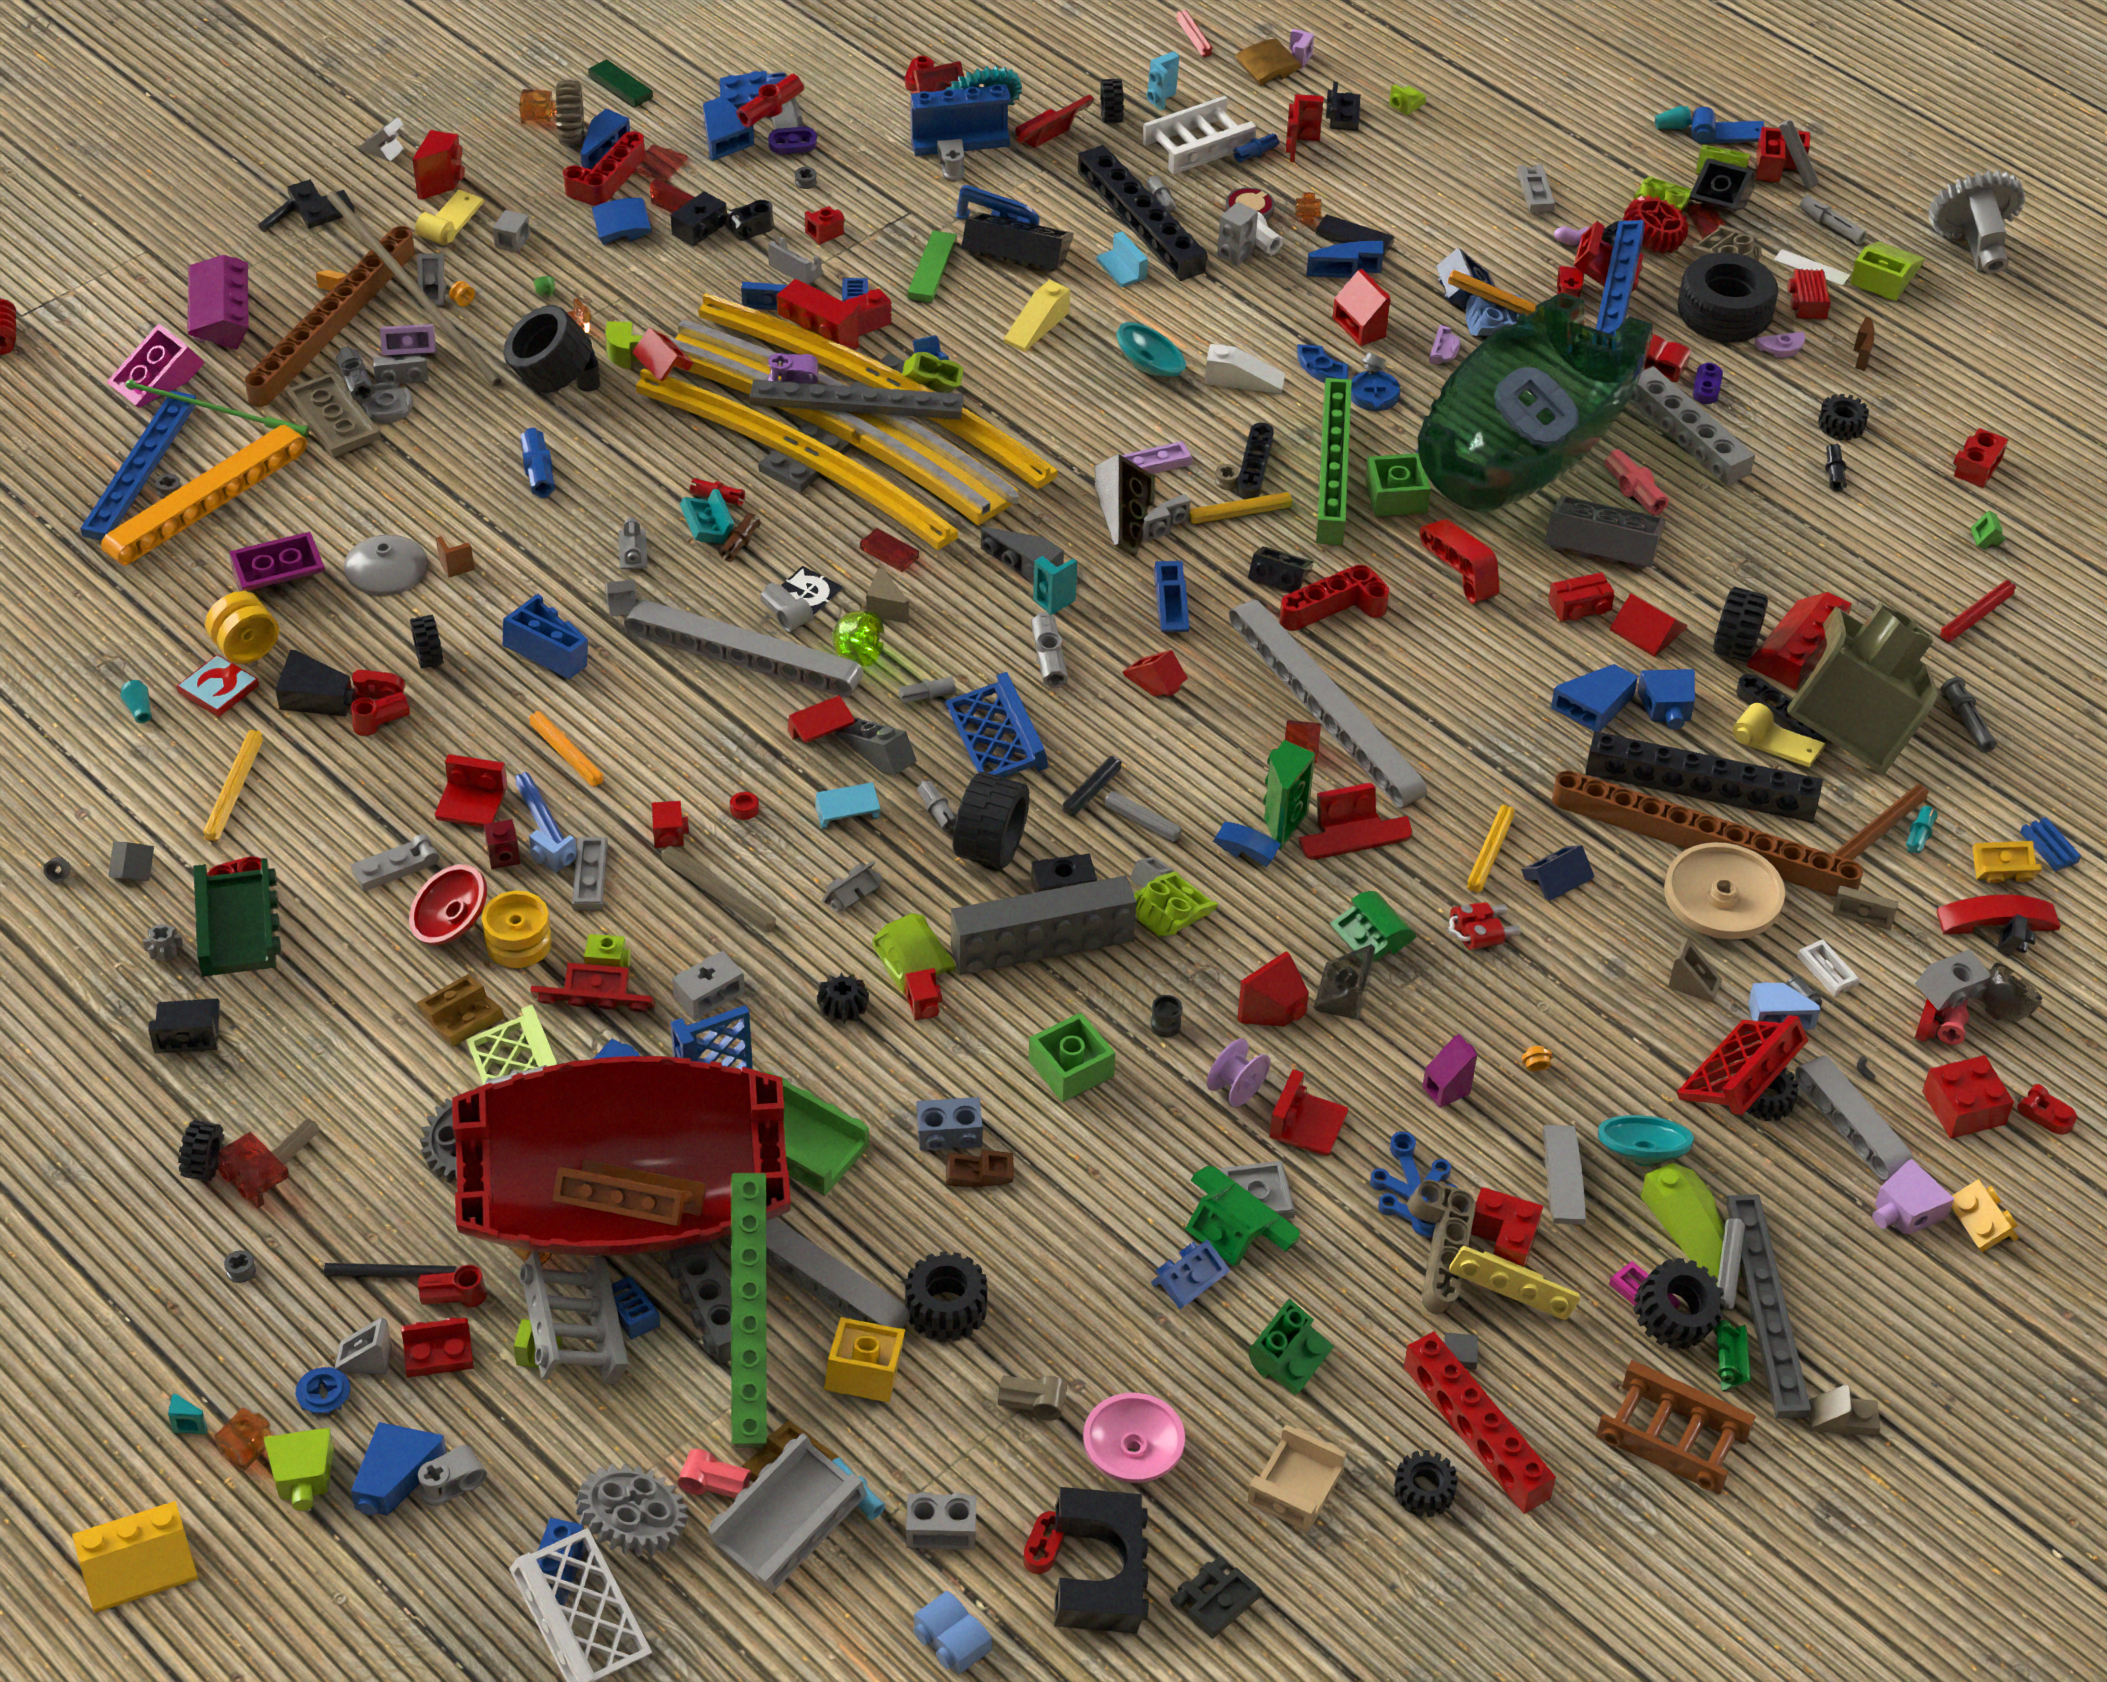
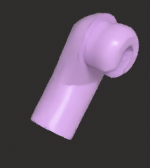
M1563 226L1555 230L1554 237L1557 241L1568 246H1576L1580 243L1582 234L1589 227L1576 231Z

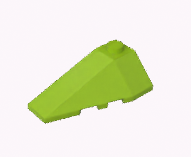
M1670 1163L1646 1174L1640 1196L1686 1256L1690 1260L1696 1261L1697 1267L1702 1268V1266H1705L1709 1269L1707 1273L1711 1277L1715 1275L1718 1279L1725 1228L1711 1191L1694 1170L1675 1163ZM1739 1269L1738 1279L1741 1277L1740 1269Z

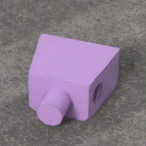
M1910 1159L1881 1186L1875 1202L1878 1210L1873 1212L1872 1217L1876 1225L1882 1229L1893 1223L1903 1234L1909 1235L1948 1218L1954 1198L1913 1159Z

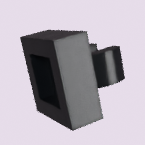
M2016 914L2000 929L1998 952L2009 956L2014 950L2026 953L2028 943L2035 944L2036 933L2026 929L2027 918Z

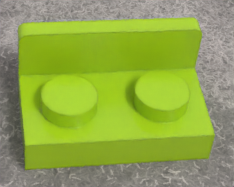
M1703 145L1700 149L1696 173L1700 174L1707 158L1747 168L1751 154Z

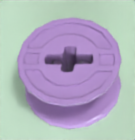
M1242 1038L1233 1041L1221 1052L1212 1065L1207 1077V1087L1210 1091H1217L1227 1084L1231 1086L1229 1103L1232 1107H1239L1253 1097L1266 1079L1271 1064L1270 1057L1265 1054H1261L1248 1061L1246 1056L1249 1044L1246 1039Z

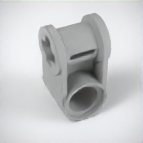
M962 139L937 141L939 163H941L943 177L949 181L963 179L965 171L963 166L964 149Z
M468 1445L458 1446L449 1453L426 1462L418 1471V1479L422 1485L420 1490L421 1498L426 1504L431 1506L442 1505L452 1498L474 1490L487 1478V1471ZM429 1471H431V1478H430V1479H429V1475H428V1472H429ZM438 1488H441V1495H440V1496H439Z

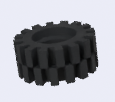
M1101 79L1100 109L1103 123H1121L1124 117L1122 79Z
M1834 394L1831 398L1827 397L1825 402L1823 401L1818 419L1819 428H1823L1822 432L1825 434L1830 432L1829 437L1834 438L1835 435L1838 436V440H1842L1843 437L1851 440L1852 436L1856 439L1859 437V434L1862 435L1864 433L1869 409L1866 408L1865 402L1861 403V399L1857 398L1854 400L1853 395H1849L1847 398L1845 394H1840L1839 397Z
M433 614L410 619L412 637L420 668L444 664L441 642Z
M1784 1068L1768 1086V1088L1777 1091L1779 1095L1768 1096L1762 1093L1746 1112L1750 1115L1754 1111V1118L1760 1119V1116L1763 1115L1765 1116V1121H1771L1772 1116H1774L1775 1121L1781 1120L1782 1115L1787 1117L1794 1108L1799 1089L1797 1088L1798 1081L1794 1080V1074L1792 1072L1786 1074L1787 1068Z
M197 1120L189 1123V1127L185 1130L186 1136H183L181 1140L183 1145L179 1149L181 1156L178 1158V1163H181L179 1166L181 1176L203 1181H211L212 1177H215L216 1170L220 1167L219 1160H222L221 1150L224 1149L222 1142L225 1139L224 1134H222L224 1130L220 1124Z
M1424 1450L1423 1456H1420L1418 1451L1412 1453V1458L1408 1455L1405 1456L1403 1463L1400 1462L1398 1465L1394 1484L1395 1497L1399 1496L1398 1503L1401 1506L1406 1503L1405 1510L1411 1513L1413 1508L1417 1509L1416 1516L1422 1517L1423 1511H1427L1428 1517H1434L1435 1510L1440 1515L1444 1513L1445 1507L1449 1509L1454 1500L1458 1483L1457 1470L1455 1466L1450 1467L1451 1461L1447 1457L1441 1461V1454L1438 1452L1435 1453L1434 1457L1429 1456L1430 1450ZM1420 1476L1430 1477L1439 1484V1487L1433 1491L1421 1490L1413 1484V1480Z

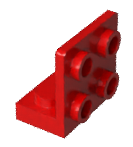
M1295 94L1294 104H1289L1286 153H1290V162H1295L1297 140L1320 141L1324 96Z
M448 754L445 760L447 785L436 809L435 819L484 827L483 824L494 822L508 787L505 763Z
M1292 1069L1272 1113L1269 1138L1323 1156H1329L1347 1117L1348 1107L1307 1094V1087L1303 1086L1304 1072Z

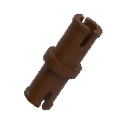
M747 513L739 526L731 530L729 539L719 549V555L722 558L727 551H730L725 558L726 561L732 562L742 547H746L750 543V537L761 525L758 517L752 524L750 523L755 514Z

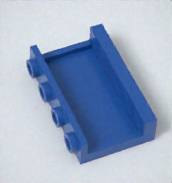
M1007 84L954 90L946 89L934 92L924 91L911 94V144L914 155L938 154L937 141L962 139L964 151L1010 147L1008 103L1011 102V97Z

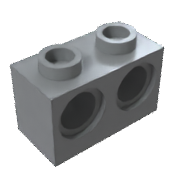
M1237 202L1220 216L1217 256L1238 266L1255 252L1258 211Z
M929 1492L908 1494L906 1548L975 1550L977 1495H967L964 1493L936 1495ZM920 1517H929L930 1519H928V1520H921V1519H919V1518H920ZM954 1518H963L964 1520L956 1521V1520H953V1519H954Z

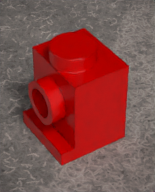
M827 206L814 213L809 211L804 213L805 233L817 244L821 245L844 234L845 218L841 210H833L830 206Z
M935 968L905 974V995L914 1021L934 1018L940 1012L938 1003L942 1002V993L940 986L936 985Z

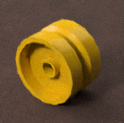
M247 591L233 592L222 597L209 610L205 620L206 633L228 660L237 664L252 663L261 659L272 649L279 635L278 622L253 593Z
M514 890L499 894L492 898L484 907L481 920L485 947L488 956L495 963L508 968L528 967L541 961L550 951L552 936L549 926V912L546 903L539 896L528 891Z

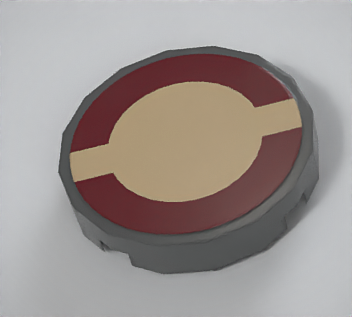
M1251 187L1239 188L1227 196L1226 211L1237 202H1240L1261 213L1266 221L1273 216L1275 202L1273 197L1264 190Z

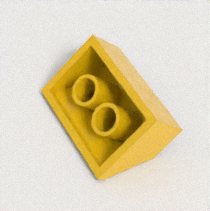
M176 1501L72 1534L94 1613L198 1579Z

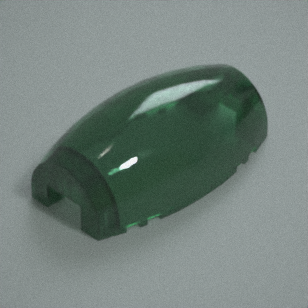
M1561 292L1536 305L1535 312L1528 316L1524 313L1519 315L1517 323L1510 327L1504 325L1481 343L1456 368L1440 389V397L1431 404L1429 416L1424 418L1418 434V453L1421 465L1429 480L1450 501L1465 509L1476 512H1489L1515 503L1554 482L1572 469L1601 441L1631 399L1643 373L1650 351L1652 324L1629 316L1616 329V336L1584 325V300ZM1523 367L1537 368L1557 382L1574 401L1579 412L1578 426L1565 434V440L1558 446L1554 443L1546 448H1542L1539 445H1531L1526 438L1520 437L1519 433L1510 427L1509 422L1503 419L1502 413L1496 408L1494 393L1497 385L1511 372ZM1525 391L1518 396V399L1527 407L1537 401L1529 391ZM1546 409L1536 415L1543 425H1548L1555 420L1554 416Z

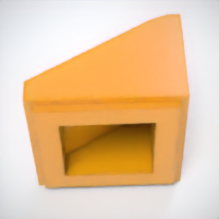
M333 270L317 272L318 288L331 291L347 274Z

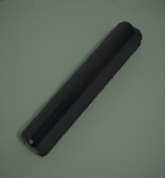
M1109 756L1063 802V812L1069 816H1075L1121 769V760L1115 756Z

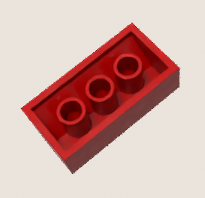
M1829 592L1798 600L1753 654L1746 667L1796 690L1825 652L1827 641L1823 623L1835 606L1850 614L1852 603Z

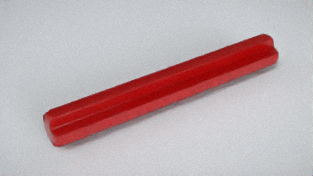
M2009 580L2002 582L1941 628V639H1945L1946 642L1953 641L2015 593L2016 585L2012 584Z

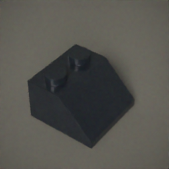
M1707 158L1689 199L1736 212L1746 207L1755 188L1754 170Z

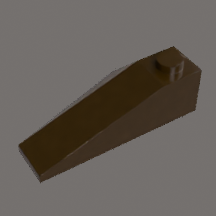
M1117 454L1095 466V490L1114 546L1131 556H1135L1138 553L1143 537L1142 527L1144 518L1148 515L1149 506L1154 503L1155 476L1122 455Z

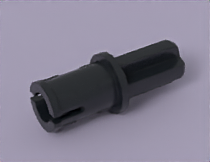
M1829 444L1826 447L1827 464L1825 465V470L1829 474V486L1833 491H1842L1843 487H1847L1845 478L1846 462L1842 460L1841 446L1839 444Z

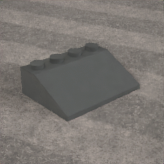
M1561 495L1551 512L1545 543L1551 544L1550 547L1556 550L1565 551L1569 548L1577 550V554L1592 557L1595 554L1604 556L1603 559L1608 562L1619 563L1621 560L1630 562V566L1634 568L1646 569V566L1652 567L1666 518Z

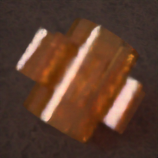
M1303 192L1302 198H1296L1295 216L1302 217V223H1313L1314 217H1321V199H1316L1315 193Z

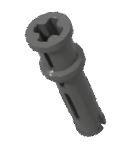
M1961 677L1948 679L1943 683L1940 690L1942 695L1948 697L1951 702V710L1953 713L1960 715L1977 743L1979 750L1982 753L1992 751L1995 745H1997V741L1991 735L1987 725L1975 707L1976 700L1973 695L1967 692L1964 679Z

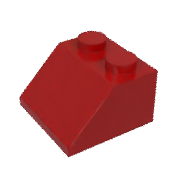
M430 130L412 158L418 199L423 200L454 190L458 182L464 178L465 167L461 162L462 146L459 145V136L457 134Z

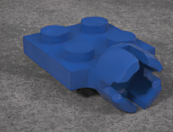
M767 71L729 75L720 78V97L725 96L739 109L759 96L758 90L761 86L777 84L785 79L787 75L785 72L768 75Z

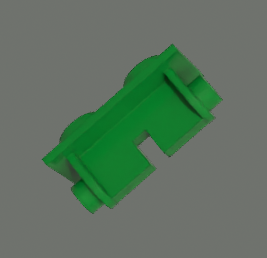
M1721 1320L1714 1328V1334L1717 1336L1719 1355L1717 1374L1721 1380V1391L1725 1392L1750 1382L1751 1370L1747 1326L1744 1324L1734 1328L1730 1325L1729 1321Z

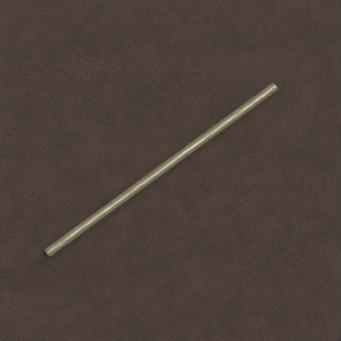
M330 192L327 195V199L493 386H498L501 383L500 377L336 192Z

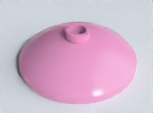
M1122 1393L1105 1399L1091 1411L1085 1422L1083 1443L1086 1454L1092 1464L1105 1475L1122 1482L1144 1483L1164 1476L1177 1465L1184 1450L1185 1431L1178 1414L1164 1401L1143 1393ZM1134 1448V1449H1137L1138 1451L1132 1452V1451H1129V1449Z

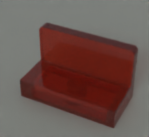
M654 179L650 183L651 203L670 213L675 212L695 198L658 179Z

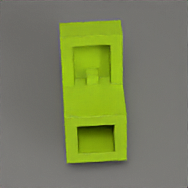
M607 321L605 330L607 356L613 364L631 369L632 362H640L633 354V350L644 335H633V322Z

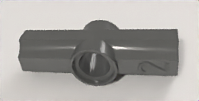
M349 346L341 348L336 356V360L353 400H358L361 403L370 401L375 391L357 349H352Z

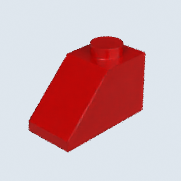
M1173 650L1142 657L1122 671L1126 678L1153 697L1162 694L1169 697L1181 690L1179 685L1188 679Z

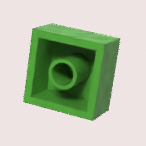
M1421 453L1368 457L1365 482L1375 516L1428 513L1431 488Z
M1081 1012L1029 1037L1028 1061L1062 1102L1114 1077L1116 1053Z

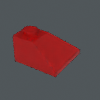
M1287 951L1241 980L1237 1020L1240 1023L1285 1027L1292 1021L1301 1019L1306 1014L1309 991L1291 955Z

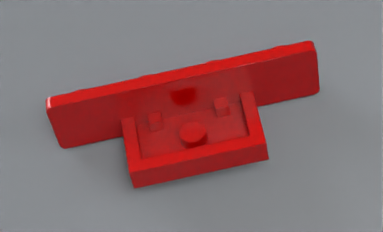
M567 963L564 988L531 986L530 989L533 997L538 998L537 1001L543 1004H556V1000L568 1001V1005L585 1007L586 1003L598 1004L599 1008L614 1010L617 1006H629L628 1009L634 1012H647V1008L655 1009L656 1006L652 996L627 994L630 970L625 967Z

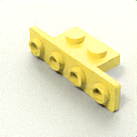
M1462 1246L1449 1266V1272L1563 1320L1569 1318L1580 1301L1579 1293L1543 1279V1275L1486 1251L1481 1253L1467 1246Z

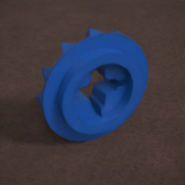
M331 1367L316 1368L306 1373L299 1380L295 1392L296 1399L302 1411L308 1410L313 1416L317 1413H325L328 1416L330 1411L334 1409L341 1410L342 1404L349 1400L350 1383L346 1375L338 1369ZM320 1384H324V1388L327 1390L328 1397L326 1399L321 1398L319 1395Z

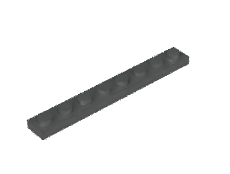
M753 380L750 405L961 420L963 394Z
M1728 1195L1726 1206L1729 1218L1741 1219L1745 1224L1740 1266L1776 1419L1807 1418L1811 1413L1810 1402L1760 1195Z

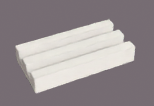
M1823 939L1799 950L1797 957L1833 997L1838 996L1840 991H1843V993L1849 991L1850 986L1855 988L1859 985L1860 979ZM1816 950H1818L1827 960H1825ZM1834 968L1840 973V975H1841L1845 980H1843V979L1837 974V972L1834 970Z

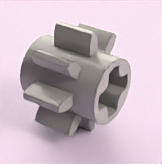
M160 924L147 930L149 938L143 939L145 951L149 952L151 960L156 958L159 961L166 962L175 956H179L177 948L183 946L182 936L178 935L175 926L170 927Z

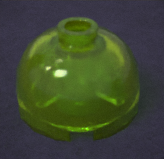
M862 610L852 611L843 615L832 632V641L836 654L839 657L857 662L861 667L873 665L878 660L884 644L879 642L880 633H884L881 618L874 612Z

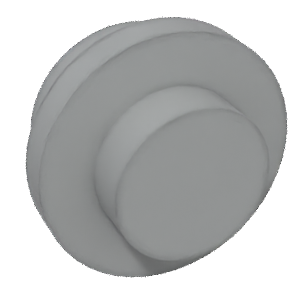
M1368 352L1365 358L1362 357L1361 362L1365 363V369L1374 373L1379 371V369L1385 371V359Z

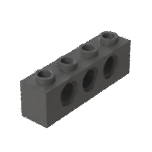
M710 1242L669 1250L670 1260L666 1261L668 1273L672 1280L677 1279L680 1284L678 1286L680 1298L684 1305L689 1303L692 1309L690 1315L695 1328H701L704 1333L702 1339L709 1355L714 1353L719 1365L731 1361V1284Z

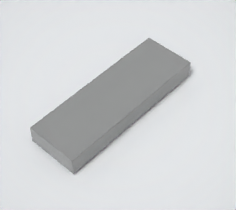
M578 837L572 899L573 911H603L608 837Z

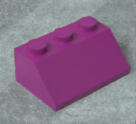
M311 531L229 551L233 575L239 591H253L320 574L325 571Z

